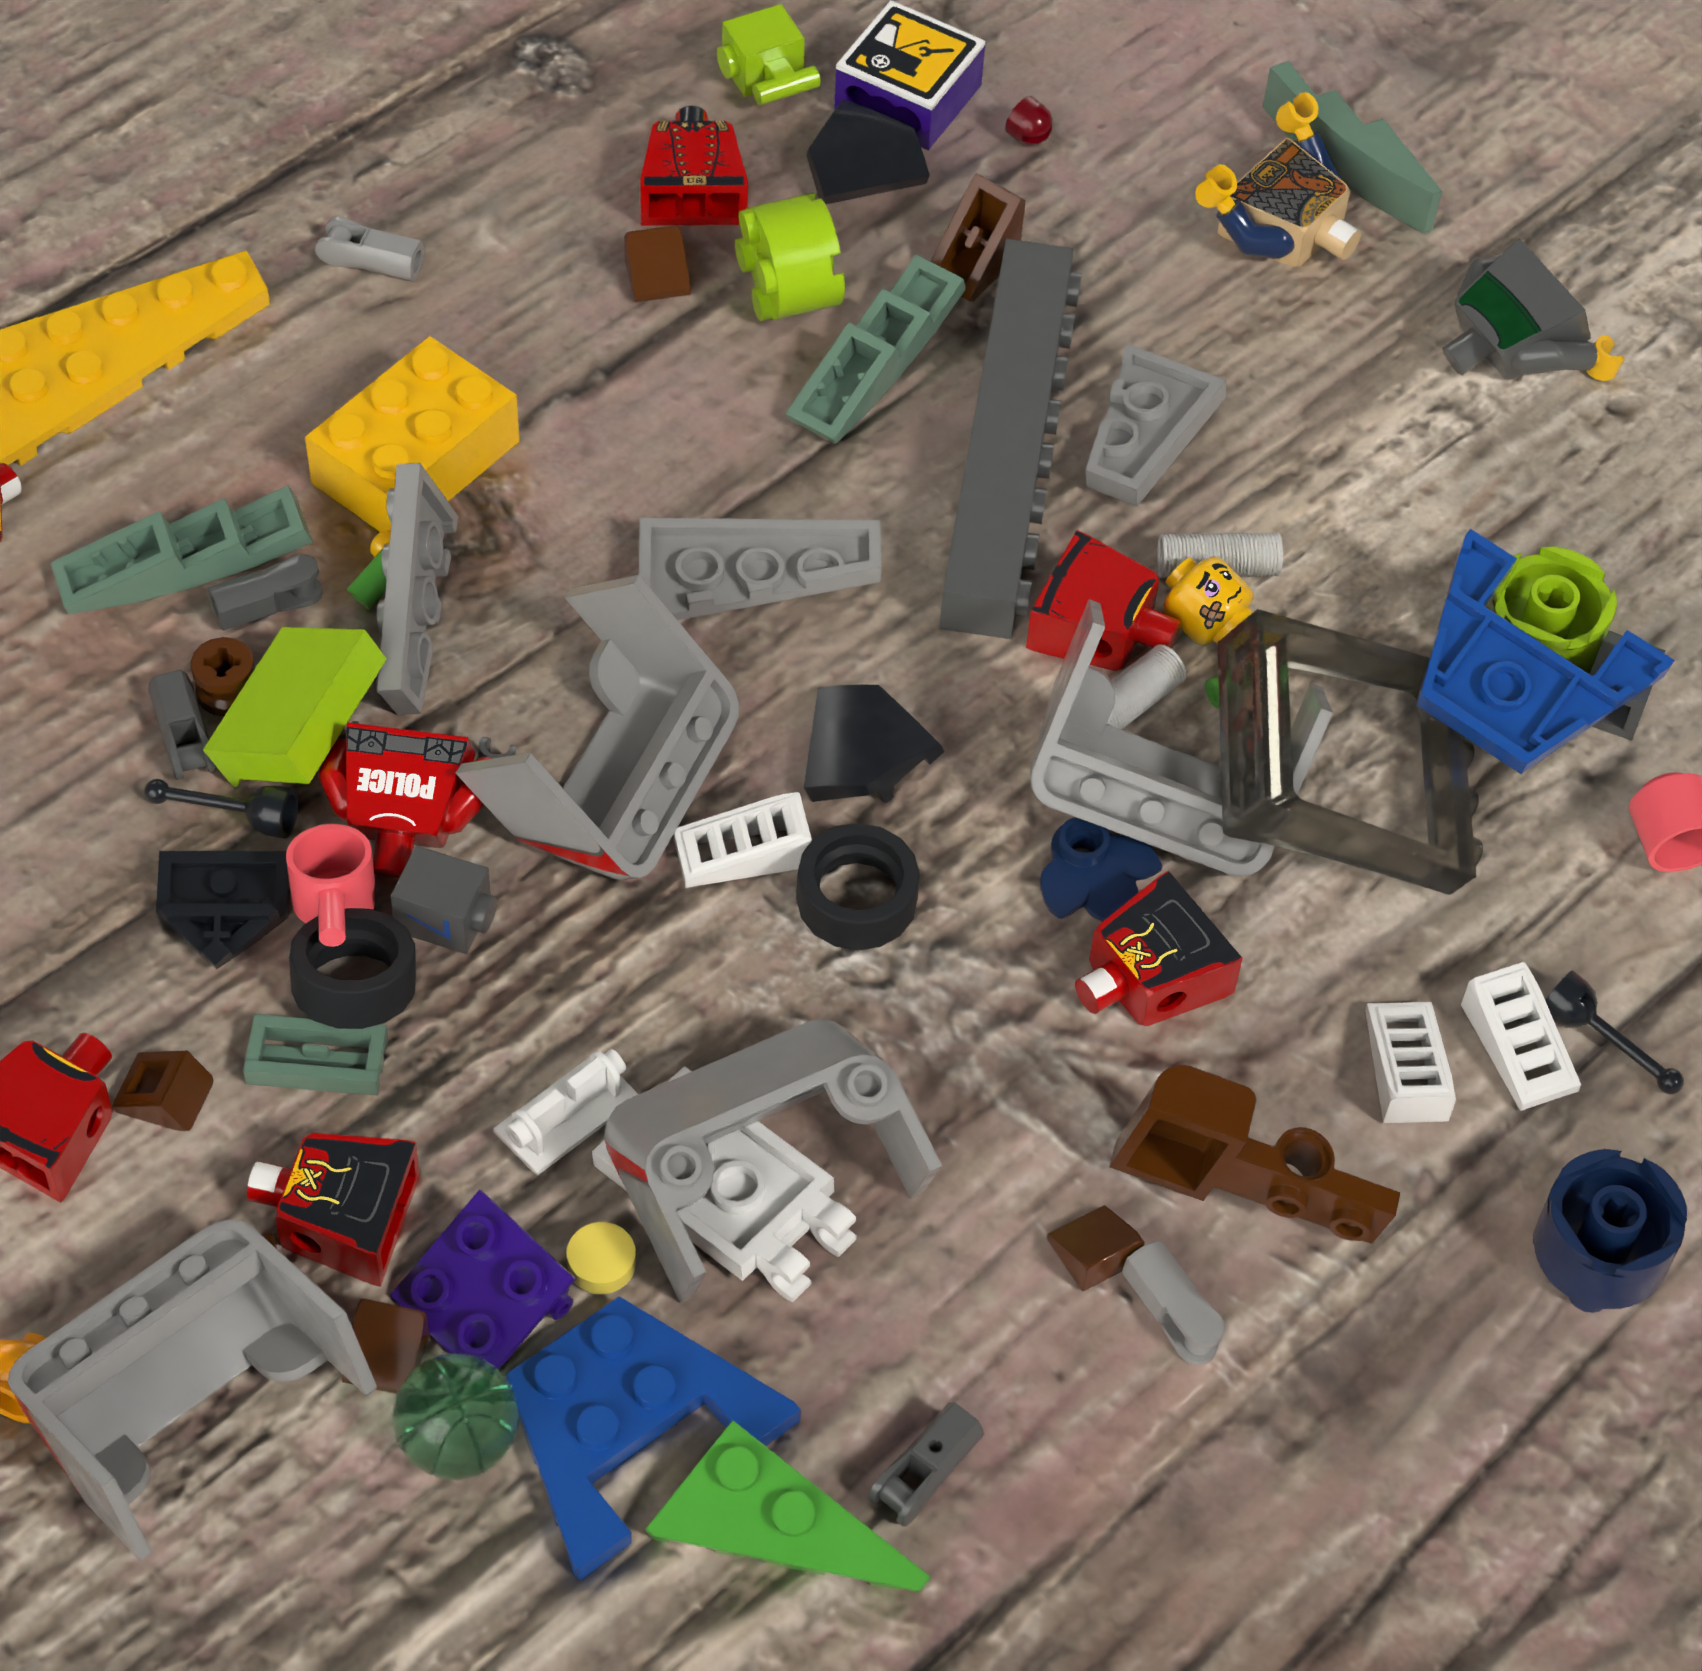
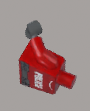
M358 721L347 722L346 734L339 735L319 770V780L335 816L346 821L348 826L359 830L368 840H376L373 855L374 874L384 877L400 878L413 852L414 845L443 848L449 834L462 832L484 806L481 800L456 774L461 764L475 762V751L468 737L359 724ZM482 737L479 741L478 758L475 761L516 755V746L511 744L508 752L504 754L490 753L491 738Z

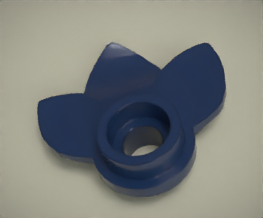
M1073 817L1060 826L1052 837L1051 856L1053 860L1041 873L1040 890L1045 905L1055 917L1059 919L1065 918L1084 907L1092 917L1103 922L1138 894L1137 880H1144L1156 875L1162 870L1163 866L1155 851L1147 843L1125 835H1111L1108 829ZM1076 848H1085V849L1089 850L1090 852H1089V853H1083V852H1078V851H1076V850H1074V849H1076Z

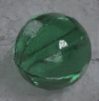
M454 1352L432 1357L431 1360H426L409 1373L395 1396L392 1422L396 1441L399 1443L398 1446L415 1467L430 1476L434 1475L435 1478L458 1481L484 1474L504 1458L515 1441L514 1437L517 1434L519 1412L512 1385L496 1366L481 1357L477 1358L476 1355Z

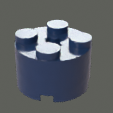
M1594 1150L1568 1162L1555 1180L1533 1232L1535 1254L1542 1271L1558 1290L1569 1297L1571 1303L1576 1308L1584 1312L1595 1313L1603 1309L1626 1308L1639 1304L1649 1298L1658 1290L1665 1279L1684 1238L1687 1205L1677 1183L1659 1165L1645 1158L1642 1163L1620 1157L1622 1151Z

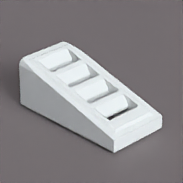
M799 792L774 796L678 827L673 834L686 888L797 870L803 851L812 841ZM787 831V836L777 839L776 832ZM760 835L762 844L752 847L750 836ZM734 839L737 852L727 855L723 840ZM709 843L713 860L702 863L697 845Z
M1526 962L1473 978L1468 983L1461 1006L1520 1111L1578 1092L1581 1087L1580 1080L1540 987ZM1518 1019H1522L1524 1025L1506 1030L1503 1025ZM1534 1042L1538 1047L1516 1055L1514 1050ZM1548 1064L1552 1073L1527 1081L1524 1072Z
M1432 1002L1367 1003L1365 1012L1383 1123L1449 1121L1456 1102L1452 1074ZM1418 1022L1419 1028L1387 1029L1386 1023ZM1391 1041H1421L1422 1046L1392 1047ZM1424 1060L1425 1065L1397 1066L1396 1061ZM1427 1079L1428 1085H1402L1401 1080Z

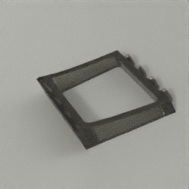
M1260 609L1255 610L1217 642L1223 834L1232 838L1278 846L1323 857L1448 895L1453 894L1477 877L1476 866L1483 854V843L1480 839L1473 836L1472 816L1477 810L1479 795L1475 790L1469 788L1468 768L1474 759L1475 748L1472 743L1465 740L1464 736L1419 708L1429 845L1305 801L1295 793L1293 787L1288 668L1403 691L1411 694L1417 700L1429 657Z

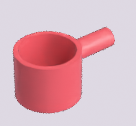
M1673 772L1651 779L1633 796L1628 808L1650 866L1661 872L1689 870L1702 865V776L1692 773Z
M324 824L309 828L291 841L286 852V862L293 910L304 923L318 916L319 941L325 946H339L346 938L345 909L363 908L373 910L376 904L377 894L371 844L367 837L359 830L341 824Z

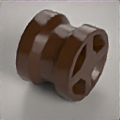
M220 637L210 639L194 651L190 663L198 703L205 711L213 715L225 716L255 670L252 652L245 643L234 638ZM222 672V677L217 676V674Z

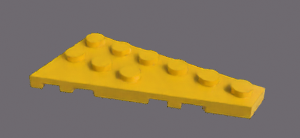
M242 251L0 329V463L10 465L15 461L19 466L24 465L38 455L37 447L59 432L73 433L142 388V378L162 365L167 370H170L185 360V350L204 338H219L270 305L268 288L248 251Z

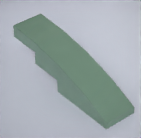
M1289 61L1270 67L1263 108L1276 122L1277 111L1283 104L1288 101L1293 104V99L1302 92L1311 94L1317 101L1318 114L1309 125L1312 132L1319 131L1335 168L1348 188L1375 207L1423 234L1432 231L1442 190L1386 121L1380 119L1364 125L1336 89L1316 96ZM1285 132L1292 141L1297 140L1295 133Z
M915 255L892 290L889 292L882 288L856 326L849 322L785 413L787 419L836 445L900 378L935 334L965 292L964 279Z
M289 485L237 510H233L226 499L223 498L172 523H169L161 511H158L50 563L64 608L69 614L133 604L192 589L262 565L311 544L313 540L298 498Z

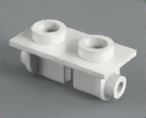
M609 1049L604 1054L595 1051L589 1058L526 1105L514 1111L511 1116L493 1128V1131L538 1176L607 1124L615 1107L639 1094L620 1076V1074L626 1071V1065L616 1051Z

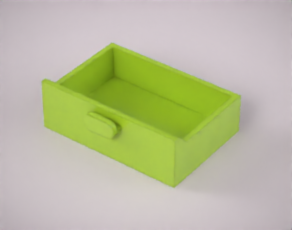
M282 627L203 748V751L233 787H238L242 780L309 784L387 658L365 629Z

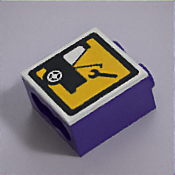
M890 0L836 64L834 109L844 99L887 115L913 127L921 148L929 151L982 85L986 41Z

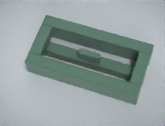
M254 1014L243 1068L245 1083L248 1085L378 1096L380 1073L383 1072L384 1050H387L388 1044L387 1025H375L364 1029H340L316 1022L310 1018ZM265 1040L309 1044L302 1045V1048L265 1045ZM322 1045L367 1048L369 1051L368 1053L329 1050L327 1046Z

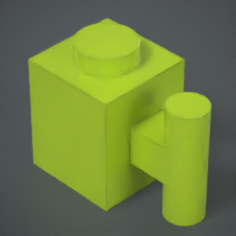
M782 4L722 22V46L717 48L718 64L725 78H732L744 97L753 95L756 103L761 106L820 87L821 85L820 75L816 67L804 68L805 38Z

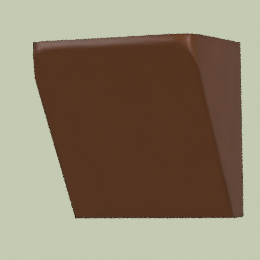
M679 226L630 231L625 234V264L635 302L691 295L683 237Z
M188 1050L138 1052L113 1102L112 1109L119 1114L169 1129L190 1131L210 1092L214 1079Z
M1106 1205L1048 1233L1046 1238L1082 1292L1122 1272L1127 1257L1143 1247L1145 1243L1134 1228Z
M360 1299L352 1328L378 1387L375 1390L410 1397L430 1336L426 1313L378 1301ZM342 1374L343 1383L354 1385Z

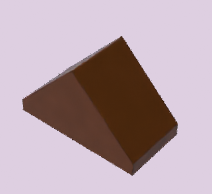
M975 173L930 261L963 278L966 290L961 297L971 302H974L1000 276L1006 239L1021 241L1026 202L1025 199L978 173Z

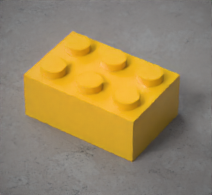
M429 336L305 436L311 484L379 532L391 531L392 523L387 513V494L390 488H395L397 464L421 463L449 502L520 442L517 394Z

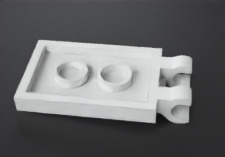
M684 1066L669 1081L692 1071ZM757 1121L706 1144L715 1168L713 1182L703 1198L677 1212L691 1241L742 1281L755 1268H758L782 1297L790 1302H794L811 1285V1280L803 1274L810 1267L809 1260L792 1246L810 1230L824 1249L832 1255L839 1257L857 1240V1235L848 1229L856 1222V1216L844 1205L829 1198L834 1193L833 1176ZM604 1140L592 1151L594 1167L626 1191L609 1156Z

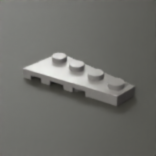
M421 463L397 464L395 488H390L387 494V513L392 523L390 543H386L382 549V568L387 581L385 599L380 600L377 606V625L382 635L380 650L387 660L373 681L375 691L383 697L397 715L421 714L433 655L431 639L425 631L427 625L439 623L442 603L438 596L435 579L436 576H448L451 554L448 548L443 549L444 534L456 533L459 518Z

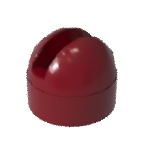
M1027 96L1009 114L1005 124V131L1018 142L1026 145H1038L1047 140L1052 132L1051 112L1033 96Z

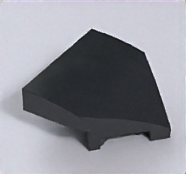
M844 99L841 100L806 154L818 197L822 198L825 204L924 185L930 176L913 127Z
M860 684L818 687L804 789L812 802L868 796L876 791L880 799L887 803L894 797V785L920 762L925 760L927 763L932 764L945 751L941 744L880 685Z
M159 851L156 914L163 923L217 970L288 919L290 884L286 862L287 851Z

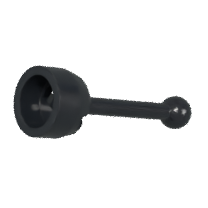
M162 779L149 781L144 789L146 799L153 804H161L166 800H173L244 812L254 830L266 836L287 839L291 835L298 814L297 791L294 788L276 785L261 787L252 794L249 800L172 788Z
M1571 970L1546 998V1004L1555 1023L1565 1028H1579L1582 1025L1589 1024L1657 1078L1658 1087L1662 1092L1676 1094L1682 1089L1684 1078L1681 1072L1674 1068L1665 1069L1597 1015L1598 1002L1596 991L1576 972Z

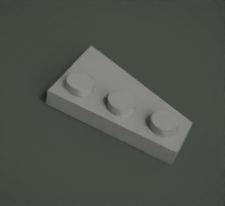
M1126 343L1121 357L1122 367L1118 379H1114L1110 391L1109 408L1105 420L1100 422L1085 469L1086 487L1138 506L1226 398V380Z

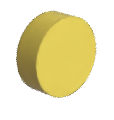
M609 1222L591 1223L576 1231L568 1243L566 1253L567 1269L576 1278L574 1283L582 1290L592 1294H609L620 1290L631 1280L636 1267L635 1245L628 1232L620 1226Z

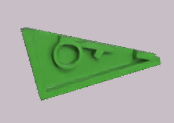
M733 1420L645 1529L647 1534L656 1541L666 1543L673 1541L716 1550V1553L738 1558L745 1556L765 1560L767 1564L820 1575L827 1573L870 1582V1585L897 1591L904 1589L920 1593L931 1581V1577Z

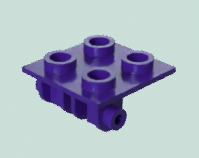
M479 1189L393 1290L390 1296L402 1307L425 1312L428 1319L429 1334L483 1386H486L546 1315H549L554 1320H558L570 1310L574 1300L568 1295L569 1287L576 1278L487 1194Z

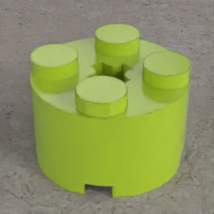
M808 193L751 206L746 210L739 211V223L743 238L735 239V251L741 271L743 273L751 271L756 287L752 288L751 291L752 303L755 314L761 322L770 319L775 321L838 306L843 303L845 295L844 273L833 275V256L841 254L839 241L828 208L822 198L815 199L816 193Z
M1541 547L1539 554L1522 558V552L1513 555L1517 560L1510 573L1490 598L1487 608L1589 674L1602 641L1609 632L1617 608L1615 591L1613 589L1611 593L1603 580L1605 572L1597 563L1585 555L1562 547Z

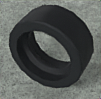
M853 823L834 826L821 833L803 851L797 872L796 900L801 919L815 936L835 947L858 951L881 947L898 938L914 919L917 905L920 873L915 854L902 838L879 826ZM857 863L874 866L888 874L895 883L896 890L894 897L876 908L856 910L841 907L827 899L820 889V882L823 875L834 868Z
M346 908L345 941L339 946L329 947L319 941L318 916L305 923L292 939L289 955L291 993L301 1011L314 1021L334 1028L364 1029L386 1023L405 1010L415 995L416 986L415 942L407 927L391 915L372 909ZM346 956H367L382 961L390 967L377 976L358 981L338 980L325 976L317 970L331 960Z

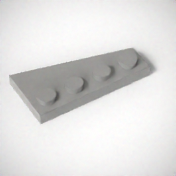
M640 518L639 575L677 620L881 582L880 520Z

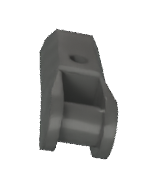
M293 555L264 570L207 587L210 605L218 625L224 631L276 614L277 612L316 604L323 594L321 583L316 579L319 574L318 563L314 557L309 555Z
M176 670L154 676L149 682L148 691L176 780L184 778L183 772L204 766L207 767L208 772L216 770L215 764L203 751L209 738L188 674L182 670ZM197 740L199 741V742H197V743H193V744H189V745H185V746L176 748L177 745H181V744H185V743H189V742H193V741H197Z
M949 1402L910 1447L879 1476L868 1494V1500L875 1505L881 1501L898 1513L897 1522L903 1527L909 1525L940 1485L984 1436L979 1420L955 1402ZM908 1471L923 1481L916 1490L901 1480Z

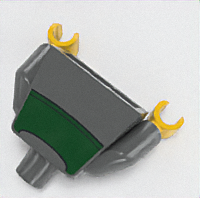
M1520 238L1502 254L1476 259L1471 263L1454 303L1459 324L1464 333L1442 348L1450 365L1461 376L1487 358L1505 379H1515L1523 374L1531 375L1561 370H1586L1594 379L1609 381L1616 376L1625 360L1621 355H1609L1615 345L1614 340L1609 335L1600 336L1594 344L1588 341L1591 339L1586 310Z

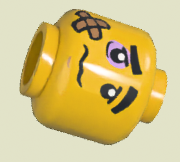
M1218 556L1206 558L1200 563L1189 557L1165 581L1171 588L1164 602L1166 614L1182 621L1180 628L1200 646L1211 644L1214 641L1219 647L1224 646L1254 616V612L1249 608L1254 598L1253 591Z

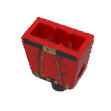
M690 105L677 111L675 121H658L652 125L640 179L641 226L740 225L739 211L748 208V178L732 124L727 121H708L707 112L703 108Z

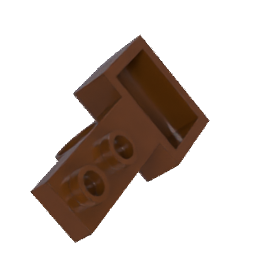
M1177 1065L1163 1071L1116 1140L1110 1168L1204 1201L1215 1187L1265 1205L1272 1213L1278 1216L1301 1218L1329 1228L1334 1235L1342 1239L1365 1241L1370 1244L1377 1239L1396 1216L1400 1192L1334 1169L1335 1156L1333 1149L1326 1138L1315 1130L1305 1127L1289 1129L1280 1136L1274 1146L1249 1138L1248 1134L1256 1105L1255 1093L1247 1086L1195 1067ZM1287 1164H1290L1297 1168L1302 1174V1176L1290 1170Z

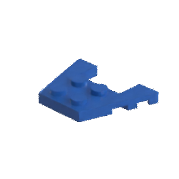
M1470 528L1460 546L1416 706L1522 774L1661 680L1675 660L1629 630H1626L1594 676L1577 667L1485 607L1512 570L1517 558Z
M620 1296L506 1374L507 1386L534 1463L537 1464L556 1526L559 1527L571 1569L579 1581L632 1543L631 1531L592 1485L594 1482L703 1405H706L725 1428L733 1420L765 1446L799 1423L801 1409L791 1399Z

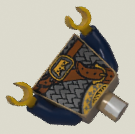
M1302 92L1295 97L1293 104L1290 101L1283 104L1276 114L1277 125L1287 133H1295L1296 141L1286 137L1238 182L1235 174L1229 167L1219 164L1206 173V179L1197 185L1195 191V198L1200 205L1206 208H1214L1215 206L1218 208L1219 211L1216 214L1219 220L1217 234L1233 241L1245 255L1272 258L1290 267H1301L1321 247L1338 258L1345 260L1353 253L1361 238V231L1344 221L1350 190L1335 168L1319 131L1312 132L1309 123L1317 117L1318 104L1316 99L1307 92Z

